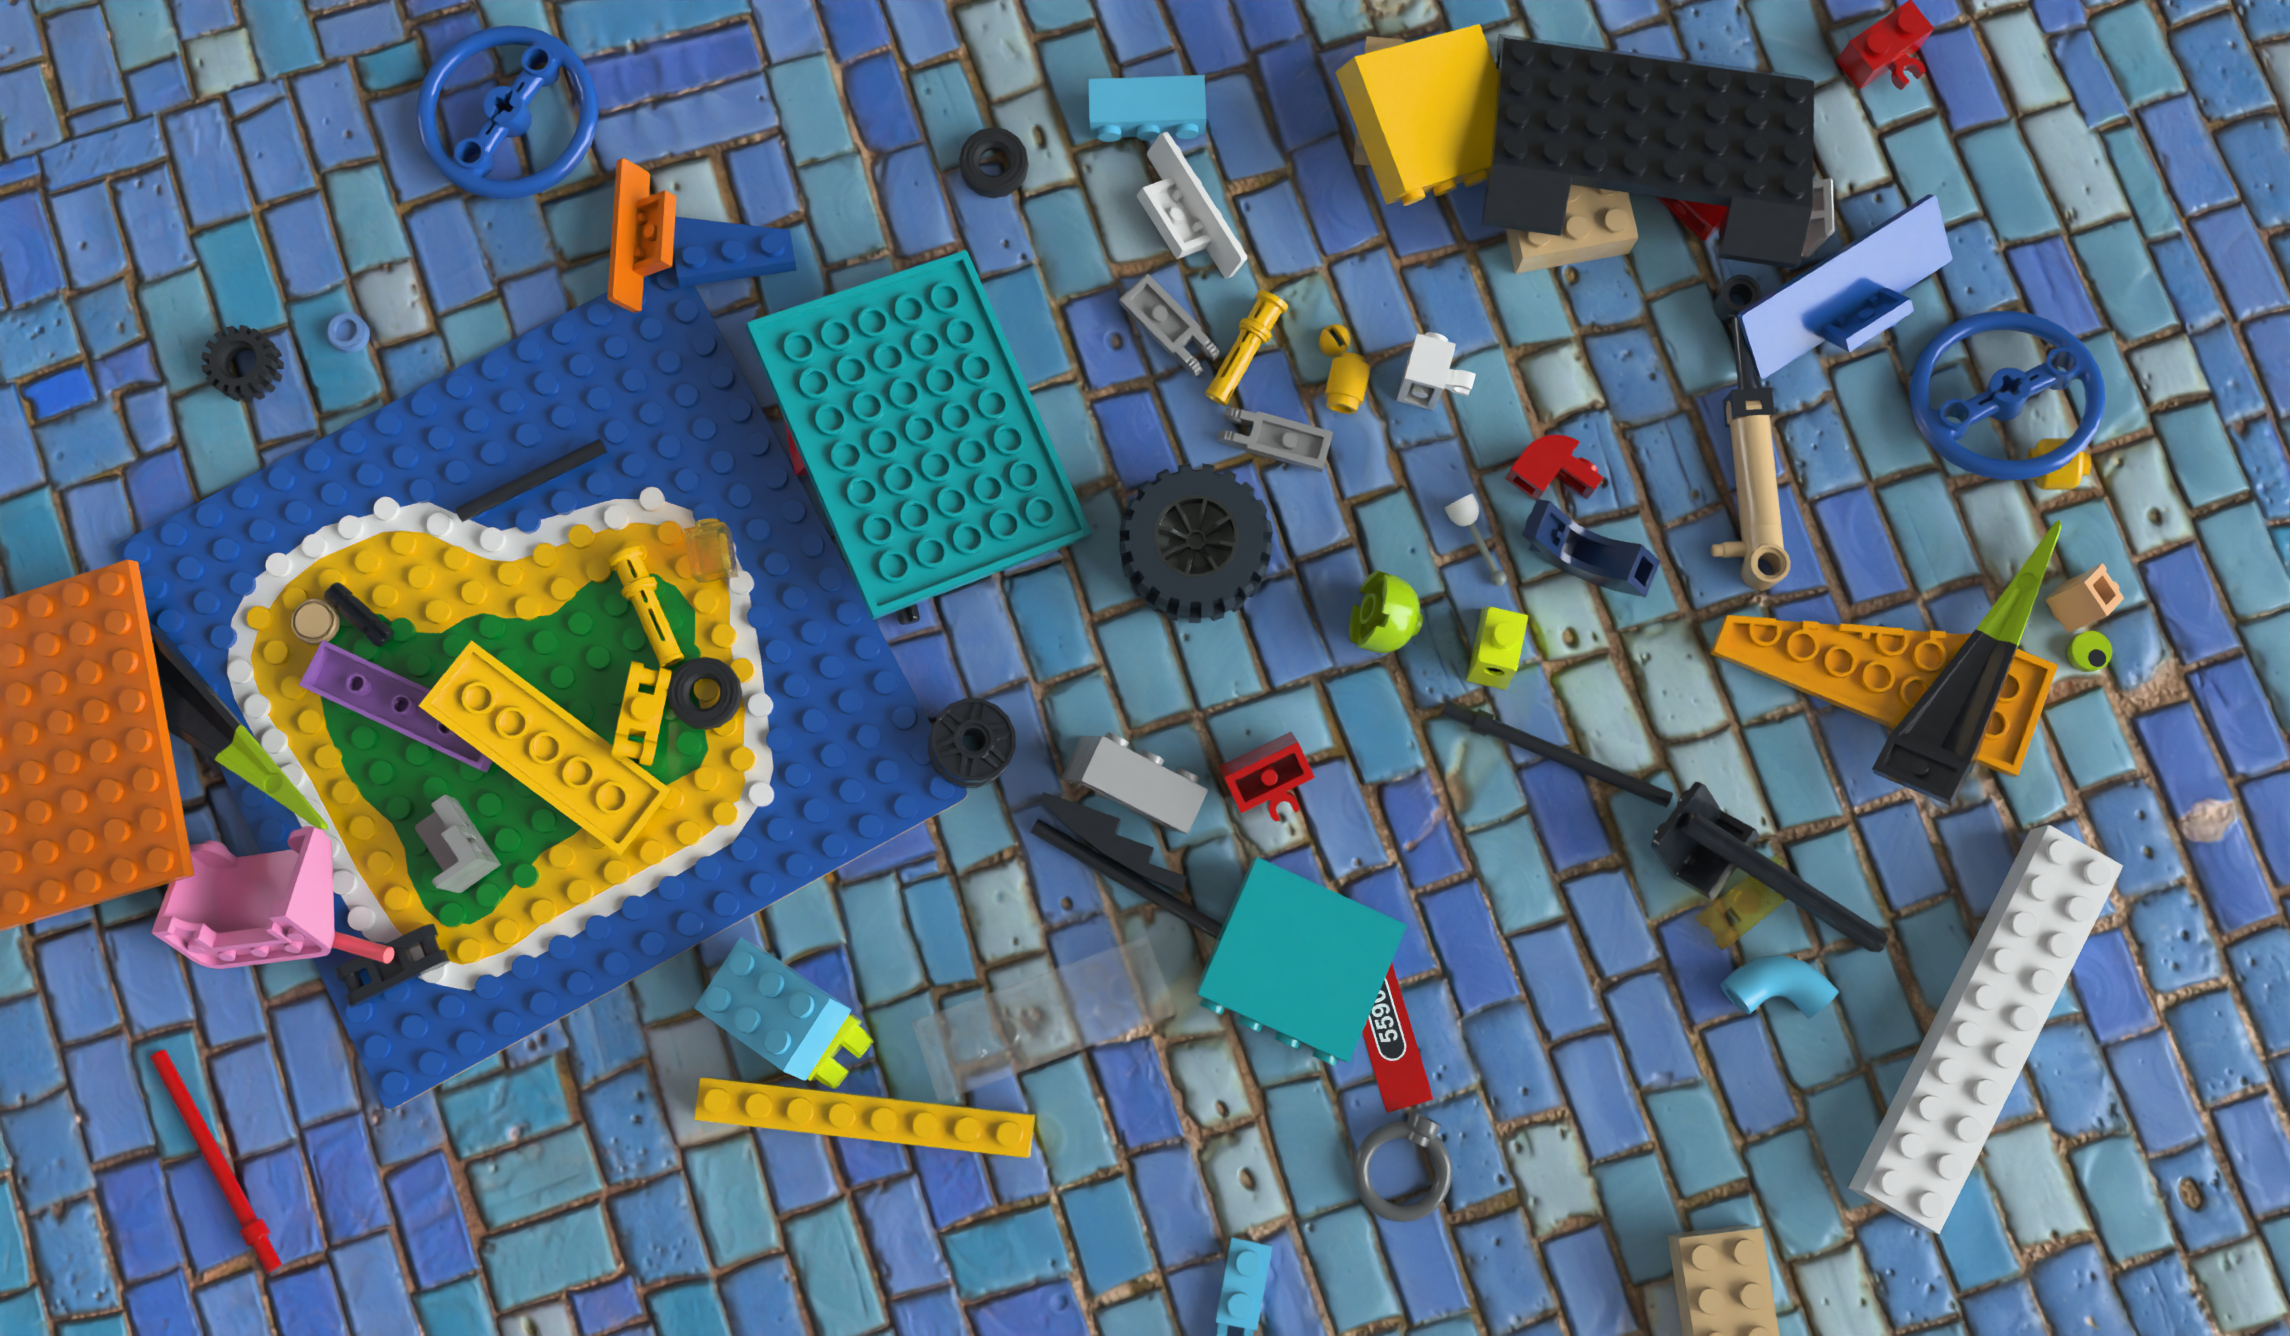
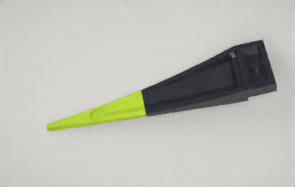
M2060 520L2054 522L1975 631L1923 696L1891 732L1872 768L1874 774L1947 805H1953L1968 774L1973 770L2061 531Z
M149 621L169 732L239 775L317 829H329L327 823L165 632Z

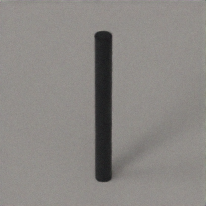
M601 438L456 507V513L460 520L465 522L608 451Z

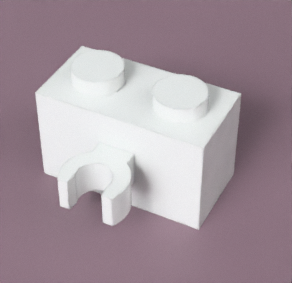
M1432 332L1425 333L1424 335L1417 333L1408 356L1396 401L1434 411L1444 388L1459 395L1469 396L1476 374L1464 370L1449 369L1456 344L1448 342L1445 336Z

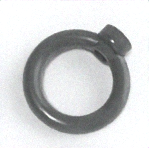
M1411 1111L1407 1121L1384 1124L1373 1130L1362 1141L1354 1157L1353 1181L1362 1202L1376 1215L1395 1222H1410L1426 1217L1443 1202L1451 1185L1452 1164L1445 1145L1437 1136L1441 1127L1439 1123ZM1397 1138H1407L1425 1147L1431 1154L1435 1164L1436 1174L1431 1190L1420 1201L1410 1205H1396L1381 1198L1374 1190L1369 1176L1370 1162L1376 1150L1387 1141Z

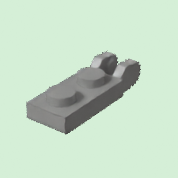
M1149 274L1144 275L1119 298V304L1172 358L1175 356L1191 375L1197 377L1203 371L1200 363L1184 348L1191 340L1211 360L1214 361L1220 355L1217 347L1201 331V326Z
M1229 407L1225 409L1223 417L1226 420L1235 424L1253 427L1250 436L1228 430H1220L1217 436V441L1237 449H1246V452L1322 473L1333 435L1332 431L1260 411L1253 413L1238 408Z

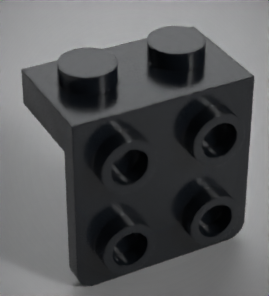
M1697 781L1690 789L1681 794L1677 807L1667 821L1657 827L1653 835L1651 848L1675 880L1713 901L1737 866L1683 833L1681 825L1685 821L1686 816L1689 813H1698L1750 847L1754 845L1760 835L1755 828L1723 812L1706 785Z

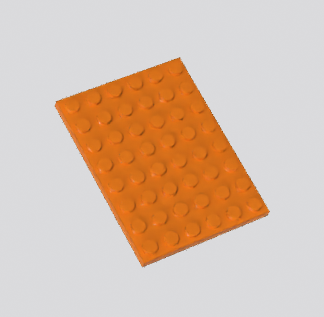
M127 559L0 599V932L195 876L138 562Z

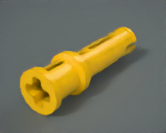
M1257 291L1255 295L1256 303L1247 318H1242L1239 323L1238 329L1240 334L1209 388L1205 391V395L1209 399L1222 406H1227L1232 393L1246 372L1260 345L1270 341L1272 337L1271 329L1279 315L1285 314L1288 309V305L1282 299L1268 291Z
M640 546L630 547L612 555L607 561L610 567H615L624 587L621 590L623 597L628 601H632L644 631L657 656L659 666L662 668L669 667L683 660L684 655L678 647L669 622L654 592L657 589V581L654 577L649 576L641 558L644 552ZM629 567L632 568L636 578L633 577ZM650 613L653 615L664 641L660 639Z

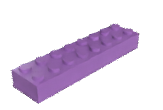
M322 640L299 686L487 773L493 762L491 759L419 707V704L431 691L430 689Z

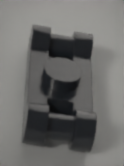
M428 924L384 944L394 949V957L390 963H383L359 956L335 968L334 971L338 981H344L348 994L345 997L349 1007L354 1008L365 1004L378 995L448 964L450 960L446 951L440 950L436 938L439 934L435 925ZM420 945L425 957L414 961L409 949ZM365 970L368 971L372 980L367 985L363 984L360 976Z

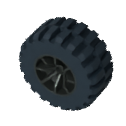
M1190 463L1178 465V472L1170 474L1169 470L1165 469L1156 474V481L1153 483L1146 480L1138 488V496L1135 499L1131 498L1125 508V517L1121 520L1119 530L1121 565L1125 577H1128L1130 581V587L1137 597L1141 595L1146 600V606L1154 612L1160 609L1166 612V618L1177 621L1178 616L1189 618V623H1201V618L1211 617L1212 621L1224 618V613L1229 610L1233 612L1239 610L1244 606L1245 600L1248 597H1253L1258 591L1262 579L1265 578L1273 546L1271 544L1272 524L1266 518L1267 508L1262 499L1256 500L1254 497L1255 489L1247 482H1244L1242 485L1236 482L1235 473L1225 469L1223 475L1214 472V465L1202 463V470H1191Z

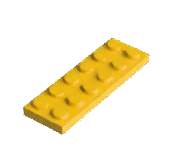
M472 640L419 704V707L620 856L672 791L626 756L623 757V760L611 758L612 745Z

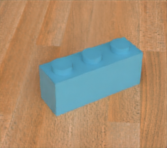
M1205 75L1088 79L1091 138H1098L1104 142H1114L1120 140L1121 137H1137L1140 140L1150 141L1157 139L1159 134L1168 132L1170 136L1175 135L1179 139H1193L1198 135L1206 134Z

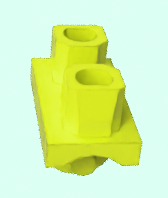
M848 1015L807 1078L809 1081H816L817 1079L822 1084L832 1089H837L849 1071L833 1059L842 1047H845L857 1058H861L874 1041L859 1026L862 1021L855 1015Z

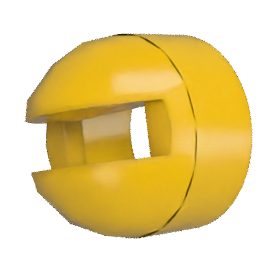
M1331 324L1325 327L1319 338L1320 350L1328 357H1341L1342 353H1346L1349 349L1351 342L1350 333L1340 324ZM1330 332L1336 333L1343 343L1342 346L1339 347Z

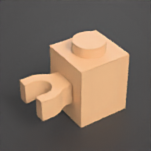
M2103 563L2090 568L2085 573L2062 582L2045 599L2053 616L2060 621L2067 633L2108 616L2124 599L2118 590L2120 587L2116 581L2113 582Z

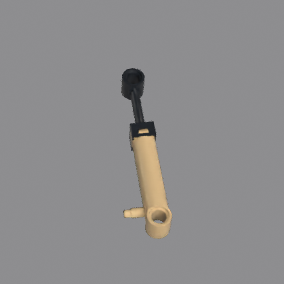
M1739 274L1728 279L1713 300V310L1719 320L1732 325L1738 389H1732L1722 402L1725 427H1730L1742 541L1713 544L1710 552L1713 557H1744L1740 570L1742 580L1750 588L1763 591L1770 589L1787 576L1791 562L1789 555L1784 550L1770 423V418L1775 414L1772 387L1754 388L1751 353L1746 345L1738 320V313L1761 299V289L1755 279L1748 275ZM1729 294L1739 295L1745 305L1739 306L1734 304L1730 300ZM1758 559H1764L1771 564L1773 569L1772 576L1765 575L1759 570Z

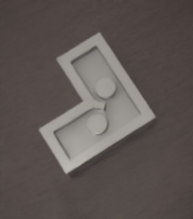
M443 795L431 804L435 812L416 824L415 830L443 870L441 874L432 880L435 887L461 893L501 864L459 801L453 797Z

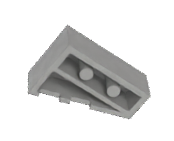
M1107 732L1105 737L1080 736L1061 776L1062 780L1070 784L1077 782L1095 791L1096 796L1105 800L1109 798L1129 808V811L1174 832L1189 833L1208 792V789L1197 784L1198 776L1181 768H1177L1173 772L1163 767L1164 759L1151 752L1142 750L1139 755L1127 748L1129 742L1113 733Z

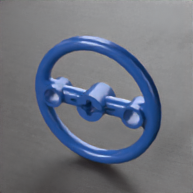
M512 25L490 27L474 32L458 40L445 50L433 63L424 78L418 95L416 109L417 129L422 146L438 170L456 186L472 194L495 199L523 198L543 192L558 184L572 173L583 160L592 144L597 130L599 115L598 96L593 80L576 53L561 40L544 31L526 26ZM503 45L528 46L529 48L522 55L523 70L510 87L498 86L486 94L483 101V109L488 118L473 138H465L456 145L454 157H450L439 140L435 119L437 101L448 77L461 63L482 50ZM548 62L543 69L534 70L539 63ZM560 68H566L576 84L580 99L579 122L568 147L558 159L535 174L511 180L484 178L491 173L494 167L492 155L505 137L521 136L529 129L532 123V115L527 106L541 87H548L554 84L560 76ZM481 153L477 161L467 163L472 155Z
M1990 311L1974 314L1958 320L1941 330L1930 340L1920 354L1910 385V405L1915 422L1923 437L1933 449L1946 460L1965 471L2000 480H2023L2039 477L2068 464L2074 456L2086 449L2095 436L2104 414L2106 400L2104 381L2099 366L2090 351L2077 337L2048 319L2016 311ZM1992 330H2011L2039 337L2056 347L2049 352L2044 363L2026 372L2009 367L1998 370L1993 374L1986 391L1966 401L1950 399L1943 403L1940 409H1933L1931 407L1929 382L1934 366L1942 354L1952 345L1966 337ZM2053 366H2060L2064 368L2066 372L2058 371ZM2075 379H2079L2083 383L2086 402L2080 425L2063 445L2049 453L2024 460H2000L1974 453L1956 442V440L1964 437L1969 426L1989 416L1999 421H2008L2020 415L2028 397L2047 388L2052 390L2065 389ZM1946 417H1955L1961 423H1952Z

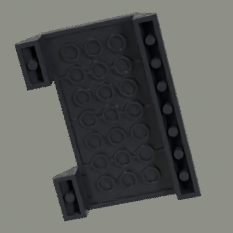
M1499 34L1495 63L1496 68L1499 69L1491 168L1484 192L1481 225L1560 236L1563 229L1571 185L1727 206L1728 208L1719 225L1718 258L1798 269L1813 209V80L1802 75Z

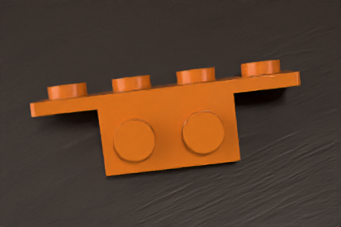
M622 158L616 162L607 298L610 302L632 313H637L642 310L644 277L672 267L676 196L666 190L649 196L650 173L631 161Z

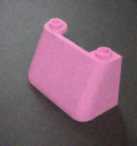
M304 826L290 833L287 842L292 850L236 857L228 851L224 844L217 841L208 840L204 841L203 844L189 845L195 876L169 883L151 933L193 962L214 969L327 956L331 951L335 938L331 840L323 830L313 826Z

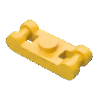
M631 661L610 757L623 760L624 756L639 759V764L652 766L672 670L662 667L659 668V671L644 668V663ZM639 683L654 686L653 695L638 692ZM628 734L644 738L643 743L628 740Z

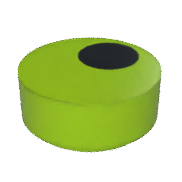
M2085 631L2074 636L2067 646L2069 662L2074 668L2082 672L2097 671L2105 667L2112 657V646L2109 640L2103 634L2096 631Z

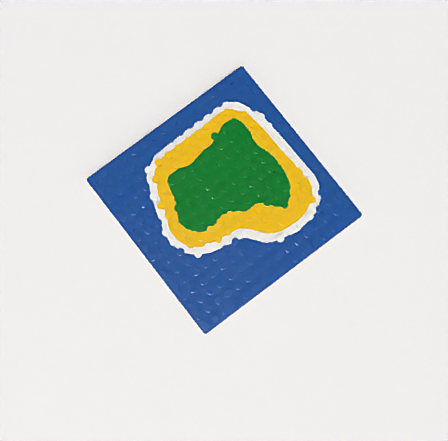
M675 257L673 258L672 267L644 277L642 310L640 312L632 313L610 302L607 298V291L117 544L115 548L120 562L129 559L137 561L139 564L149 621L165 632L327 823L329 829L321 830L326 833V836L332 842L335 931L384 945L422 926L434 924L439 934L436 940L440 950L446 951L450 960L448 964L422 974L354 1008L349 1007L345 997L348 994L344 981H338L334 969L359 957V955L331 948L327 956L312 958L384 1107L387 1109H395L955 806L967 797L966 788H960L946 782L934 770L928 757V737L932 730V725L878 624L875 620L871 621L849 570L798 476H795L793 466L696 286H679ZM601 438L608 451L465 522H462L456 513V507ZM640 546L644 552L641 558L649 576L654 577L657 581V589L654 591L669 622L678 647L684 655V659L680 662L665 667L672 670L671 678L681 665L691 659L701 657L719 659L730 666L739 678L742 698L738 711L730 721L719 728L701 730L691 728L676 717L670 707L667 691L652 766L639 764V759L628 758L672 791L620 856L495 762H492L486 773L299 686L320 645H310L299 640L293 633L291 618L297 606L306 600L322 599L327 601L324 598L325 591L332 584L339 582L353 593L352 596L354 595L380 618L379 621L381 620L393 630L394 636L386 645L378 647L365 636L366 634L360 632L338 611L340 626L338 632L329 643L432 690L472 640L613 745L631 661L644 663V668L659 671L660 668L657 656L644 631L632 601H628L623 597L621 590L624 587L615 567H610L607 561L608 558L619 551ZM629 567L633 577L636 578L632 568ZM650 613V616H651L652 621H653V623H654V625H655V627H656V630H657V632H658V634H659V636H660V639H661L662 641H664V640H663V637H662V635H661V633H660V631H659V628H658V626H657V624H656V622H655V619H654L653 615ZM705 678L698 680L690 691V699L697 708H710L717 703L720 697V687L713 679ZM639 683L638 692L653 695L655 687ZM628 734V740L643 743L644 738ZM218 763L261 854L292 850L287 842L290 833L304 826L313 825ZM443 795L453 797L459 801L501 864L461 893L435 887L432 880L441 874L443 870L415 830L416 824L435 812L431 804ZM420 945L409 949L414 961L425 957ZM367 970L360 974L364 985L372 982Z

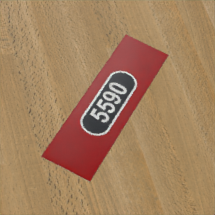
M1391 963L1362 1031L1386 1113L1434 1100L1393 963Z

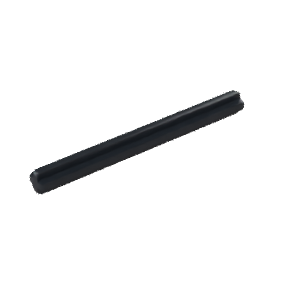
M1689 813L1686 816L1685 821L1681 825L1683 833L1870 952H1881L1884 949V945L1888 941V936L1885 932L1700 814Z

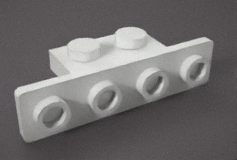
M1168 132L1159 134L1147 152V156L1162 181L1142 187L1137 194V198L1176 259L1206 249L1224 278L1233 277L1247 260V255L1241 243L1235 238L1223 219L1221 212L1212 202L1200 179L1195 175L1184 158L1181 149L1176 145Z

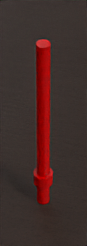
M166 1049L156 1052L150 1059L242 1227L239 1231L247 1247L252 1245L266 1273L276 1270L283 1264L268 1238L271 1232L263 1218L258 1219Z

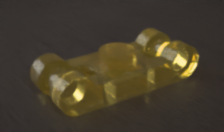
M1777 853L1769 857L1770 860L1781 867L1784 865V861ZM1748 875L1713 904L1702 910L1695 918L1702 927L1707 926L1716 937L1713 941L1723 950L1784 903L1787 898L1776 891L1771 893L1765 884ZM1727 910L1737 920L1730 927L1720 917Z

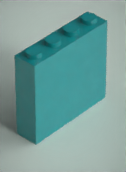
M1259 857L1251 859L1193 994L1202 998L1200 1002L1201 1007L1222 1015L1224 1010L1227 1009L1239 1014L1237 1023L1257 1032H1260L1262 1026L1276 1031L1275 1040L1298 1049L1301 1042L1314 1048L1312 1056L1333 1066L1336 1065L1337 1060L1349 1063L1407 924Z

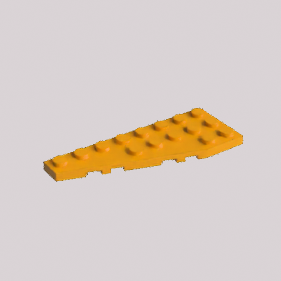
M1727 615L1722 621L1710 654L1895 729L1972 633L1951 634L1946 633V631L1930 630L1925 632L1894 627L1842 623L1833 625L1820 624L1816 621L1794 622L1776 620V618ZM2017 648L1975 763L2010 777L2019 775L2056 673L2057 664Z

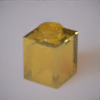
M714 518L702 519L695 522V527L684 528L691 576L698 583L738 577L732 531L725 522H719L718 519Z

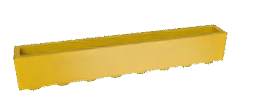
M700 1077L694 1120L1029 1158L1031 1155L1035 1114L714 1077Z

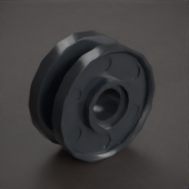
M965 698L949 704L938 715L928 737V757L934 770L946 782L960 788H979L994 782L1005 771L1016 749L1015 730L1009 716L996 704L977 698ZM967 735L976 737L980 741L981 750H967L962 744V737Z

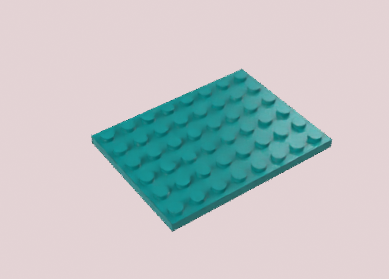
M967 250L746 322L745 329L871 621L1085 540L1093 534Z

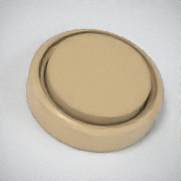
M309 599L302 602L294 610L291 618V627L295 636L310 645H320L322 640L329 642L336 635L340 626L338 611L330 603L322 599Z

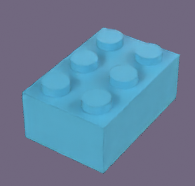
M741 937L694 1007L777 1068L804 1081L807 1080L852 1010L764 949Z

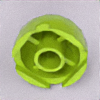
M1379 570L1371 573L1359 590L1360 593L1365 594L1361 608L1353 604L1349 620V639L1352 643L1357 644V647L1372 652H1393L1404 646L1412 636H1416L1419 633L1423 623V615L1420 613V602L1414 588L1402 578Z

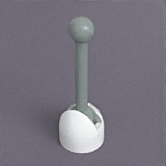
M1473 493L1445 507L1444 509L1452 522L1459 526L1468 527L1492 573L1491 582L1495 586L1504 585L1507 576L1498 569L1475 525L1479 514V505Z

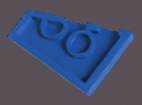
M675 217L673 250L680 287L797 270L790 230Z

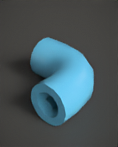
M1782 955L1755 958L1736 969L1720 984L1721 989L1729 1000L1742 1012L1749 1015L1770 997L1781 996L1793 1002L1809 1019L1822 1010L1839 993L1824 975L1809 964Z

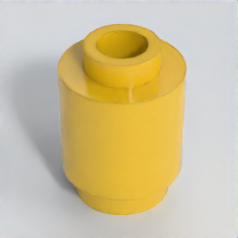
M1346 352L1342 353L1341 357H1336L1332 360L1324 395L1327 399L1326 407L1328 409L1343 414L1357 413L1358 406L1363 404L1371 370L1370 365L1364 362L1365 358L1363 356Z

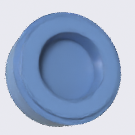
M339 313L327 325L326 334L329 342L343 353H356L362 350L369 341V327L355 313Z

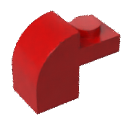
M1554 434L1541 437L1532 442L1515 462L1505 479L1534 500H1537L1554 477H1556L1588 499L1604 477L1597 473L1598 469L1592 462L1582 457L1577 459L1571 455L1580 443L1578 440L1566 435Z

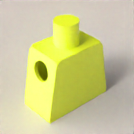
M1490 606L1481 609L1466 678L1467 682L1506 690L1518 668L1528 615ZM1486 668H1497L1501 672L1490 671Z

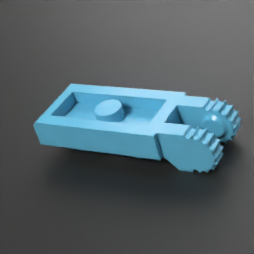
M1231 1237L1215 1322L1218 1323L1215 1336H1226L1228 1325L1243 1328L1242 1336H1253L1254 1331H1257L1272 1245Z

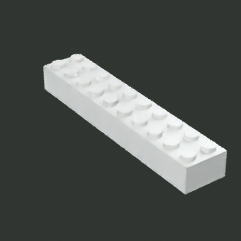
M2051 825L2030 829L1848 1187L1849 1189L1923 1231L1940 1234L2123 868L2122 864Z

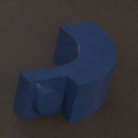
M1536 500L1532 512L1526 520L1525 529L1522 534L1531 543L1529 550L1552 566L1592 584L1630 595L1647 596L1660 563L1643 545L1614 540L1591 532L1573 522L1551 501Z

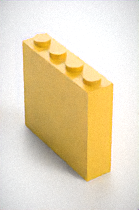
M1480 24L1354 56L1335 72L1386 205L1402 201L1403 206H1407L1426 197L1425 193L1433 191L1436 197L1456 189V184L1464 182L1465 187H1471L1488 179L1487 175L1490 174L1499 73Z

